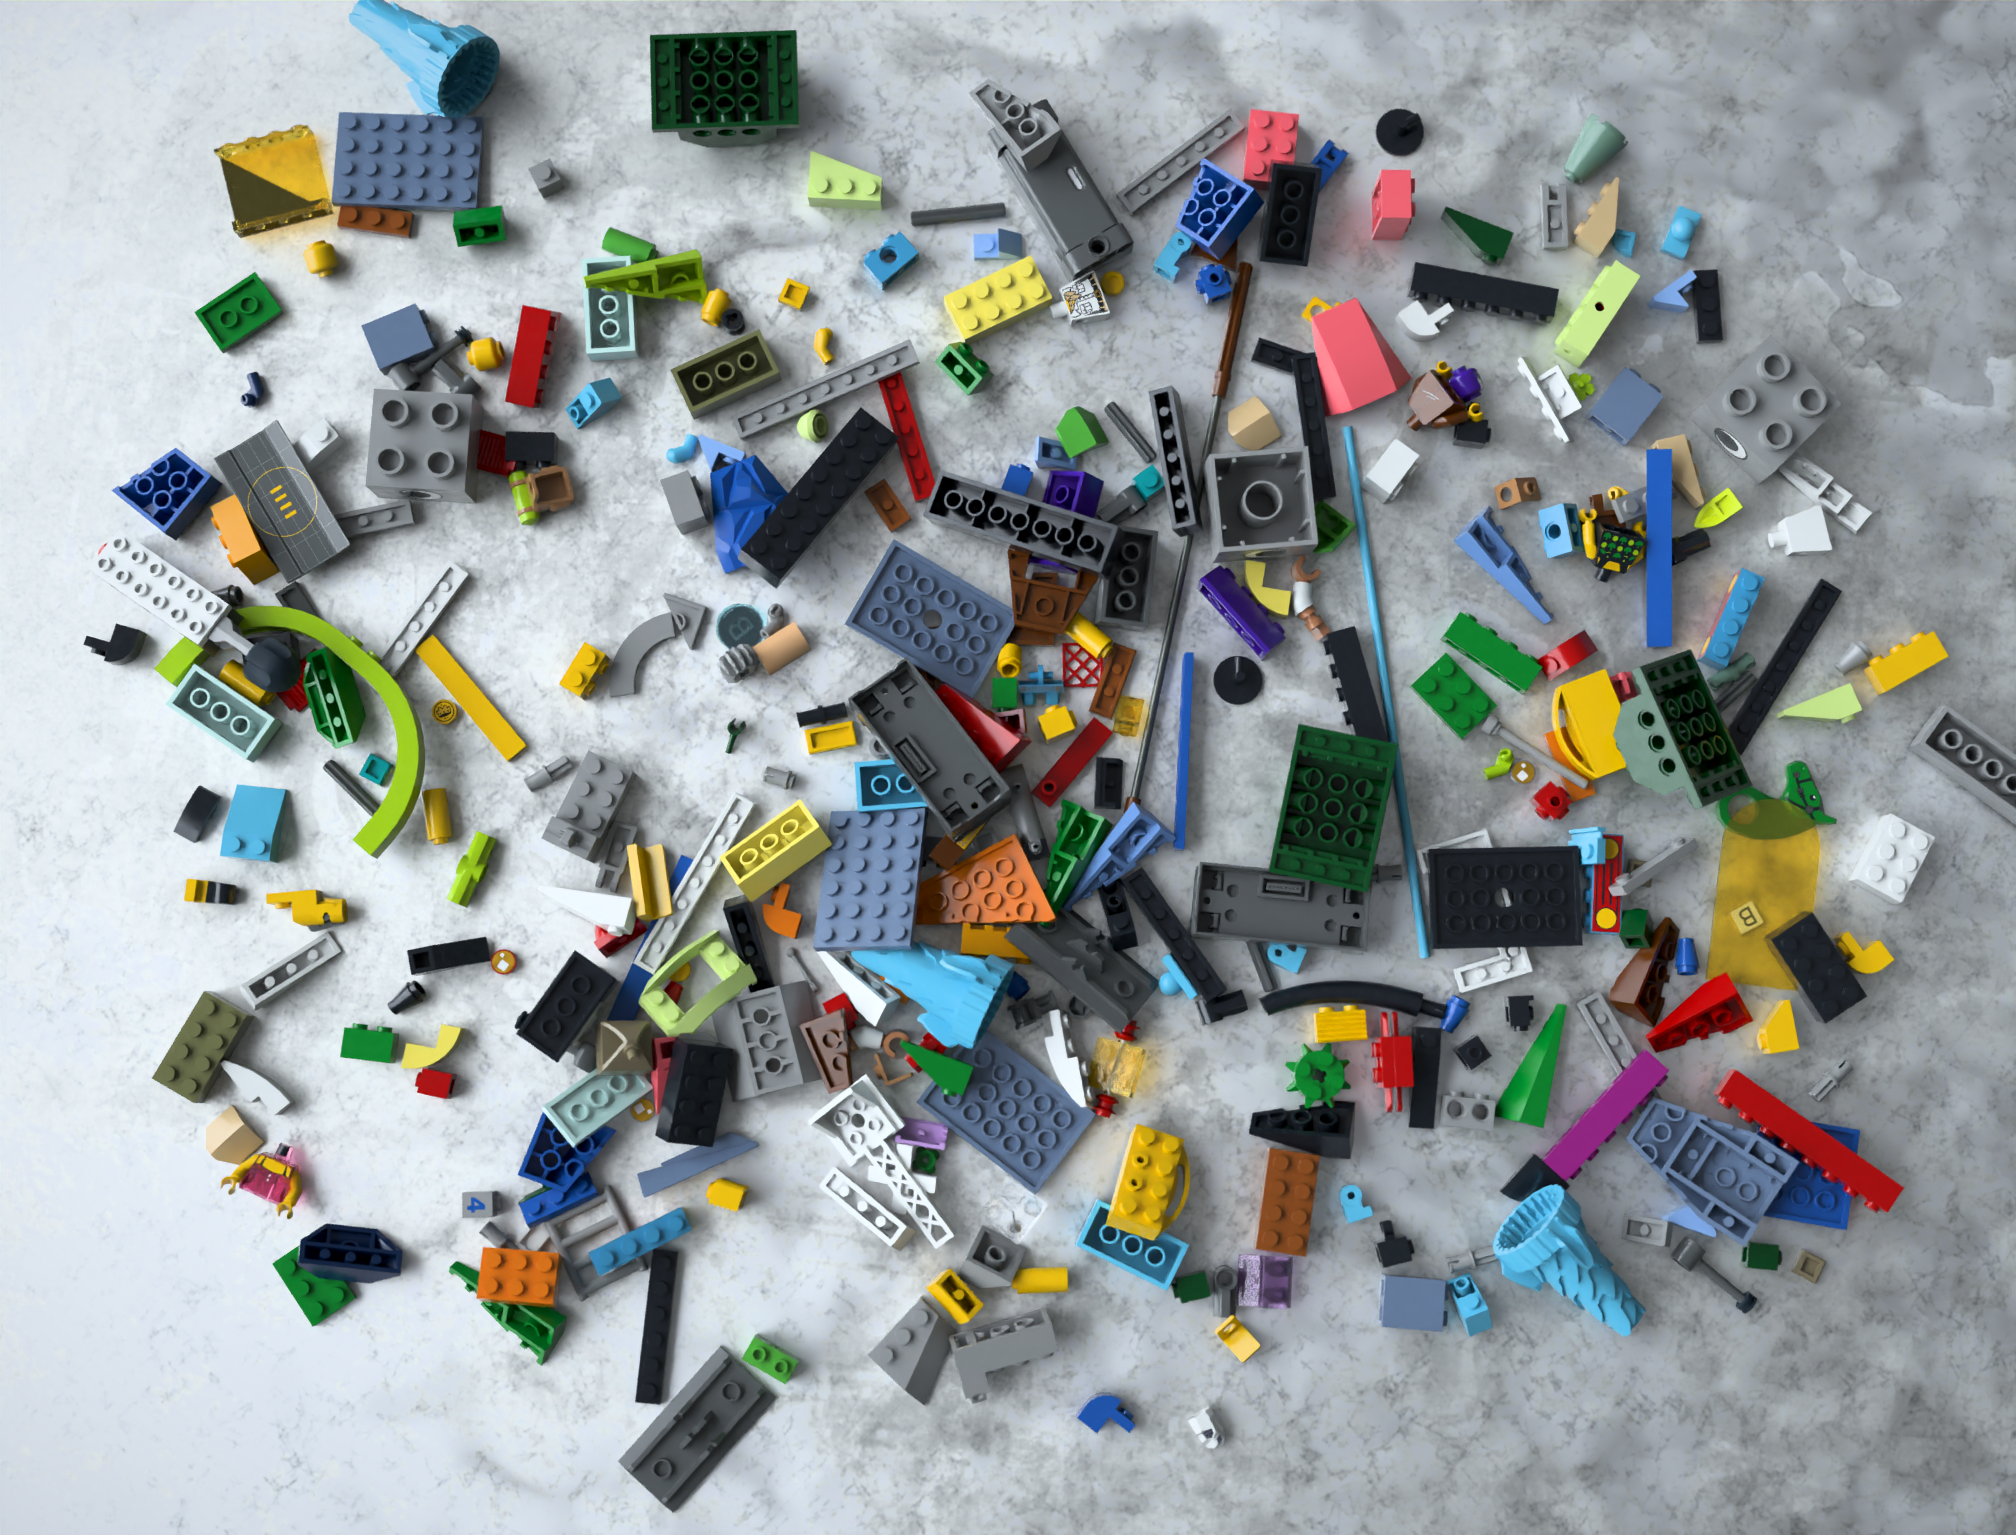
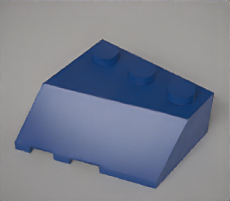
M174 448L153 462L150 468L141 474H135L130 478L129 482L121 487L117 486L111 491L163 533L177 540L221 487L222 483L179 449Z
M542 1112L518 1175L565 1193L617 1130L605 1125L573 1148L547 1115Z

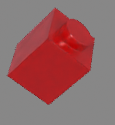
M423 1068L422 1072H419L416 1077L415 1086L418 1087L417 1093L451 1099L457 1074Z

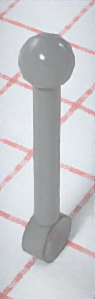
M792 947L786 950L787 956L793 959L814 993L817 992L819 989L795 955L796 950Z

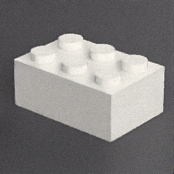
M1893 814L1884 815L1880 818L1848 881L1892 905L1902 903L1936 837Z

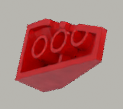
M1727 972L1700 986L1651 1030L1646 1037L1654 1051L1658 1053L1683 1046L1687 1043V1040L1697 1037L1700 1040H1705L1709 1038L1708 1034L1719 1031L1722 1034L1730 1033L1754 1020Z

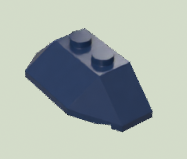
M326 1223L308 1236L300 1239L297 1265L317 1278L370 1284L401 1275L403 1250L398 1246L396 1247L378 1229Z

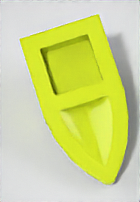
M1727 488L1702 507L1695 519L1694 527L1708 528L1725 522L1744 507L1730 488Z

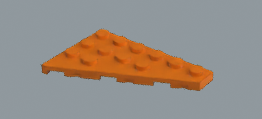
M1013 834L952 866L948 872L944 870L920 883L915 925L1054 922L1058 919L1018 836Z

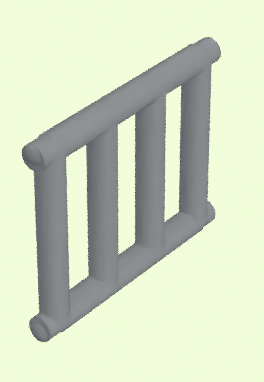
M610 1185L602 1189L603 1192L598 1194L599 1197L544 1222L557 1253L563 1256V1266L580 1301L586 1300L589 1297L588 1294L637 1270H640V1272L648 1270L646 1260L641 1255L635 1258L633 1262L584 1285L578 1271L593 1263L589 1255L573 1262L567 1248L617 1224L622 1235L632 1231ZM606 1201L608 1202L613 1213L612 1216L562 1239L557 1225Z

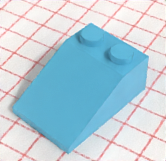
M237 784L223 830L220 856L277 863L287 790Z

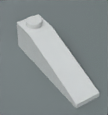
M323 418L305 432L293 444V447L308 472H310L346 442L332 425Z
M538 886V891L546 899L607 930L609 934L614 936L632 935L636 920L635 902L632 898Z
M327 931L243 983L240 993L255 1012L341 953V950Z
M848 951L818 952L856 1010L869 1023L878 1026L891 1020L901 999L900 995L872 971L859 964Z
M833 1167L819 1185L822 1190L889 1246L900 1252L916 1232L836 1167Z

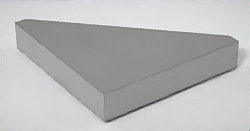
M664 593L663 597L689 649L694 650L708 607Z

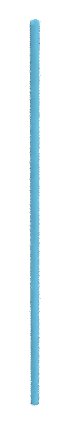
M1347 426L1342 429L1389 742L1399 744L1352 426ZM1398 745L1395 759L1396 768L1393 773L1420 958H1429L1428 937L1400 748Z

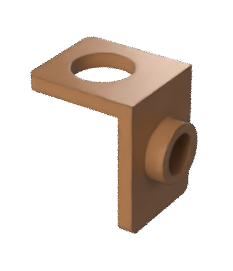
M1535 477L1514 478L1494 488L1500 509H1506L1520 502H1536L1541 500ZM1505 488H1509L1512 492V498L1508 502L1503 498Z
M879 1053L874 1054L877 1065H874V1070L879 1080L883 1078L886 1086L914 1076L913 1072L889 1081Z

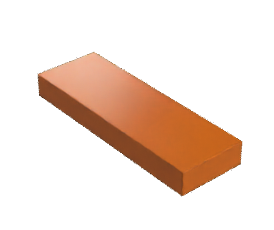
M1561 727L1560 730L1567 747L1579 762H1582L1580 754L1576 751L1568 737L1566 727ZM1554 731L1544 734L1543 736L1552 758L1589 781L1587 787L1582 789L1560 775L1572 803L1596 794L1590 779L1577 770L1566 758L1557 742Z

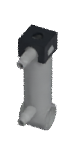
M1023 764L1005 768L999 775L1011 789L1012 801L1009 806L1021 845L1030 862L1049 857L1051 854Z

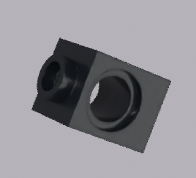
M1478 1035L1469 1037L1452 1049L1466 1070H1473L1492 1056Z

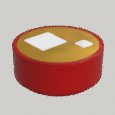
M499 950L493 954L491 966L499 974H510L517 966V958L509 950Z

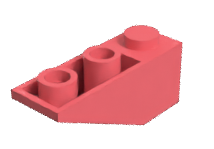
M675 1037L652 1039L653 1070L651 1071L656 1114H660Z

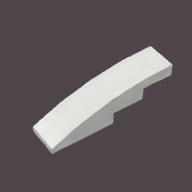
M1795 451L1778 468L1815 504L1821 505L1825 512L1856 534L1870 518L1872 512L1854 501L1852 494L1833 482L1834 477Z

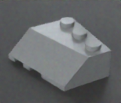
M920 1297L869 1352L868 1356L904 1391L925 1405L951 1347L948 1336L956 1334L958 1331L929 1303Z

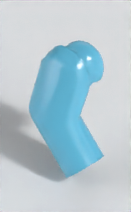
M687 434L683 446L671 448L667 451V460L675 464L690 460L693 456L698 437Z

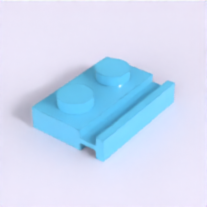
M1605 827L1569 830V834H1572V839L1568 841V846H1578L1579 866L1605 864L1606 839H1603V832L1606 831Z

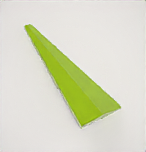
M697 249L583 277L586 289L593 287L605 289L608 292L615 290L659 299L666 297L678 299L681 302L695 301L704 305L707 298L702 256Z

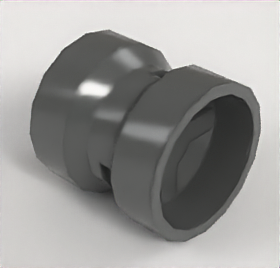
M1074 995L1067 1001V1011L1074 1018H1084L1091 1011Z

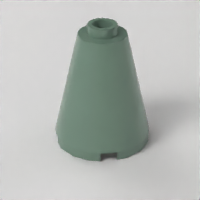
M1590 114L1587 117L1563 168L1566 172L1565 178L1573 184L1585 182L1629 143L1624 141L1626 137L1617 128L1607 121L1604 123L1598 122L1599 116Z

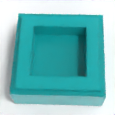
M370 753L359 775L383 786L394 765Z

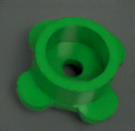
M923 1146L917 1147V1155L912 1162L913 1169L925 1170L927 1174H933L936 1170V1160L940 1157L937 1150H927ZM928 1158V1162H924L923 1159Z

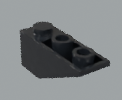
M1118 878L1108 886L1102 883V886L1097 888L1113 949L1117 952L1138 946L1135 926L1121 879Z
M487 937L407 950L411 975L414 976L491 961Z

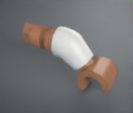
M1302 555L1291 567V575L1296 582L1291 593L1290 607L1295 616L1298 615L1301 620L1304 619L1307 622L1305 624L1306 628L1318 641L1327 633H1330L1321 616L1315 614L1317 610L1313 606L1315 603L1312 599L1313 585L1310 582L1320 575L1321 570L1315 569L1311 575L1305 574L1301 569V565L1306 561V557Z
M860 1025L849 1030L850 1033L848 1034L850 1051L855 1052L858 1049L863 1050L865 1048L880 1049L881 1046L884 1047L888 1056L892 1058L895 1056V1050L890 1047V1041L893 1038L898 1037L911 1042L910 1036L901 1029L892 1030L887 1035H884L882 1030L868 1025Z

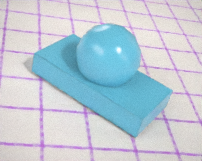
M1678 206L1660 251L1683 260L1695 235L1702 214Z
M1168 954L1163 957L1162 961L1169 971L1163 973L1159 979L1160 990L1165 995L1174 996L1183 989L1190 1000L1198 996V992L1173 956Z

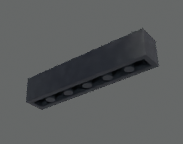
M1415 262L1411 272L1407 297H1411L1414 301L1418 300L1421 303L1433 301L1442 307L1449 303L1450 305L1459 306L1464 311L1480 310L1489 316L1501 314L1508 316L1511 320L1520 321L1528 319L1532 320L1534 324L1546 325V323L1550 324L1554 318L1559 289Z
M1173 386L1149 391L1172 530L1179 537L1203 532L1180 394Z
M1355 626L1327 633L1321 644L1324 655H1329L1331 661L1328 669L1331 678L1336 679L1338 688H1335V694L1338 702H1342L1345 711L1342 712V718L1345 726L1349 725L1353 735L1388 742Z

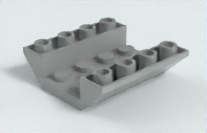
M806 980L734 997L711 1015L718 1042L733 1049L727 1076L733 1102L822 1079L799 1027L803 1022L815 1018ZM759 1009L766 1010L769 1015L768 1020L763 1024L757 1023L754 1018L756 1011ZM771 1058H777L781 1063L780 1069L775 1073L767 1069V1062Z

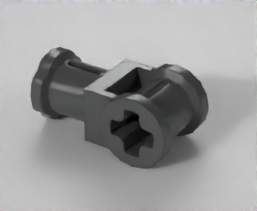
M1052 989L1048 991V994L1034 999V997L1024 999L1007 1007V1010L1011 1011L1017 1024L1015 1026L1016 1030L1037 1022V1020L1042 1018L1041 1015L1049 1011L1060 1009ZM1050 1002V1004H1047L1043 1007H1039L1044 1003ZM1019 1009H1021L1025 1020L1022 1019Z

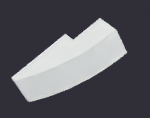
M224 1060L220 1063L250 1102L262 1100L273 1115L283 1114L296 1103L285 1089L260 1071L230 1060Z

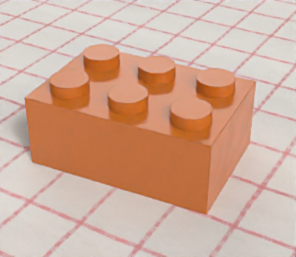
M483 1247L476 1298L481 1302L557 1308L563 1256L560 1253Z

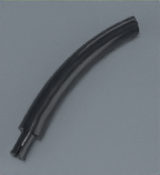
M1366 981L1314 982L1282 989L1259 998L1268 1016L1296 1007L1323 1003L1371 1005L1414 1017L1422 1013L1439 1018L1440 1020L1443 1019L1445 1013L1435 1011V1009L1446 1010V1004L1424 999L1423 993L1393 985Z

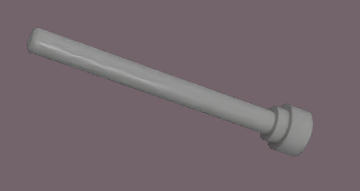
M1492 713L1482 726L1481 730L1486 734L1499 735L1580 788L1585 789L1589 784L1588 780L1501 726L1502 723L1498 721L1500 718Z

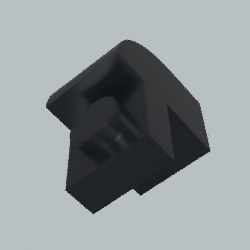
M116 623L110 642L86 635L83 645L91 648L90 653L105 657L104 661L107 663L125 665L138 657L142 651L147 634L138 629Z

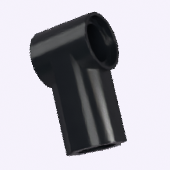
M1703 528L1679 538L1678 536L1672 538V566L1685 561L1691 555L1711 547L1710 538Z
M1242 990L1216 997L1207 1004L1203 1000L1195 1002L1202 1026L1223 1020V1017L1248 1010Z

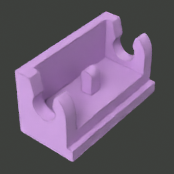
M901 1117L906 1125L897 1131L895 1142L945 1150L949 1127L943 1123Z

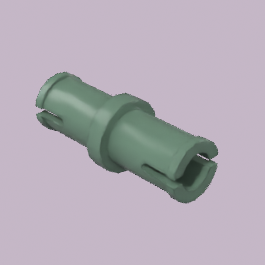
M1744 653L1743 656L1734 662L1728 663L1727 667L1707 679L1709 687L1714 692H1717L1729 682L1737 681L1742 673L1756 665L1755 659L1750 653Z

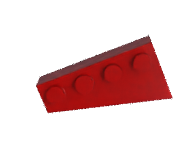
M522 305L505 402L532 408H539V404L543 403L545 397V390L543 388L545 380H547L549 375V363L553 353L561 312Z

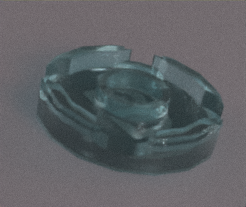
M732 604L725 608L718 616L716 634L721 644L728 650H731L732 647H737L739 644H749L752 648L762 641L763 637L760 635V630L765 627L759 611L747 604Z

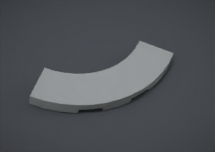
M671 612L661 614L644 622L624 640L616 653L609 678L611 698L635 694L636 674L645 654L659 643L676 637Z

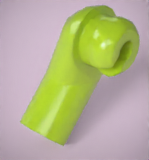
M1503 748L1499 752L1495 765L1483 769L1486 780L1509 773L1514 761V755L1510 749Z

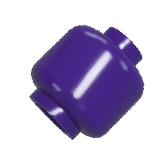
M1464 365L1452 371L1453 377L1448 382L1464 403L1482 395L1481 391L1484 388V383L1476 368L1466 369Z

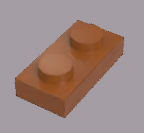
M885 478L864 491L891 533L911 521V517Z

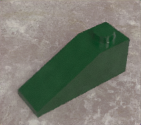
M1445 207L1441 219L1477 258L1482 259L1483 263L1490 266H1500L1514 233L1452 208Z

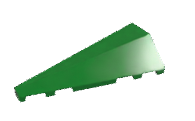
M1065 799L1061 802L1063 809L1061 818L1057 821L1058 833L1056 843L1052 845L1046 874L1047 887L1045 894L1055 915L1113 826L1106 818L1087 811L1082 806ZM1051 922L1038 923L1048 928Z
M1556 1004L1548 1021L1545 1022L1537 1039L1533 1042L1514 1073V1077L1503 1091L1500 1100L1495 1106L1494 1117L1544 1128L1567 1005Z

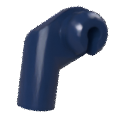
M258 372L247 374L250 390L241 396L242 405L249 408L257 406L264 395V388Z

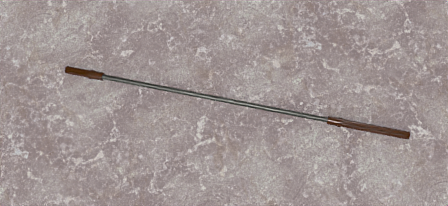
M1240 262L1218 367L1214 375L1215 381L1211 395L1214 397L1196 481L1199 508L1205 484L1203 466L1212 451L1222 399H1226L1228 385L1232 376L1231 370L1253 266L1248 262ZM1194 534L1187 535L1184 538L1131 795L1126 799L1122 816L1133 802L1141 805L1139 794Z

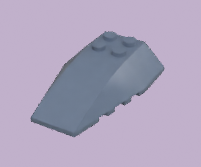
M1654 1097L1626 1138V1141L1700 1219L1745 1247L1758 1227V1222L1778 1191L1787 1182L1799 1161L1756 1133L1734 1127L1731 1124L1717 1121Z

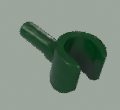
M736 718L728 724L727 729L730 733L726 753L731 754L737 735L746 727L745 721L740 724L739 729L734 725Z

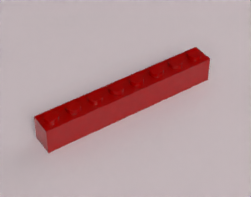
M1729 1069L1713 1092L1721 1106L1728 1110L1731 1107L1739 1112L1738 1117L1750 1125L1753 1122L1760 1127L1759 1132L1769 1139L1774 1137L1779 1140L1781 1148L1791 1154L1796 1152L1802 1157L1800 1161L1808 1167L1814 1169L1816 1166L1823 1171L1822 1176L1831 1183L1835 1184L1837 1181L1843 1185V1191L1855 1199L1857 1196L1865 1201L1863 1205L1872 1212L1888 1213L1904 1189L1903 1186L1736 1069Z

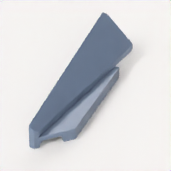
M728 1132L715 1138L713 1147H695L662 1162V1167L638 1173L637 1176L644 1198L649 1197L760 1145L756 1141Z

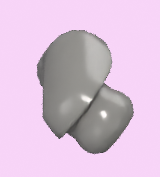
M772 604L767 611V625L760 630V635L764 639L775 634L784 624L783 608L780 604Z

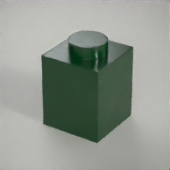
M1640 908L1623 910L1619 936L1626 949L1651 948L1654 922L1648 910Z
M1748 1241L1745 1247L1742 1246V1267L1778 1271V1265H1781L1782 1252L1779 1250V1245Z
M1204 1270L1174 1277L1175 1283L1171 1284L1175 1299L1179 1298L1182 1304L1211 1297Z

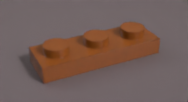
M340 206L337 226L339 229L410 239L414 214L376 207Z

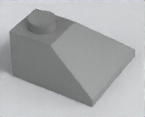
M982 1225L957 1276L978 1289L1010 1286L1027 1248Z

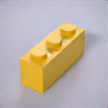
M1921 631L1910 638L1912 641L1910 644L1904 646L1903 643H1900L1889 649L1891 654L1885 658L1880 654L1868 661L1870 666L1863 669V672L1877 695L1892 689L1949 657L1934 631L1926 635L1924 631Z

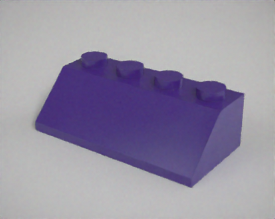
M1051 470L1042 502L1095 518L1104 481L1083 471ZM1032 555L1030 556L1029 565L1060 573L1078 574V570Z
M1219 565L1200 579L1197 589L1254 653L1263 660L1286 639L1283 635L1285 631L1277 622L1272 623L1267 617L1269 613L1261 604L1256 605L1251 599V592L1245 586L1240 587L1235 582L1236 576L1229 568L1226 567L1224 569Z

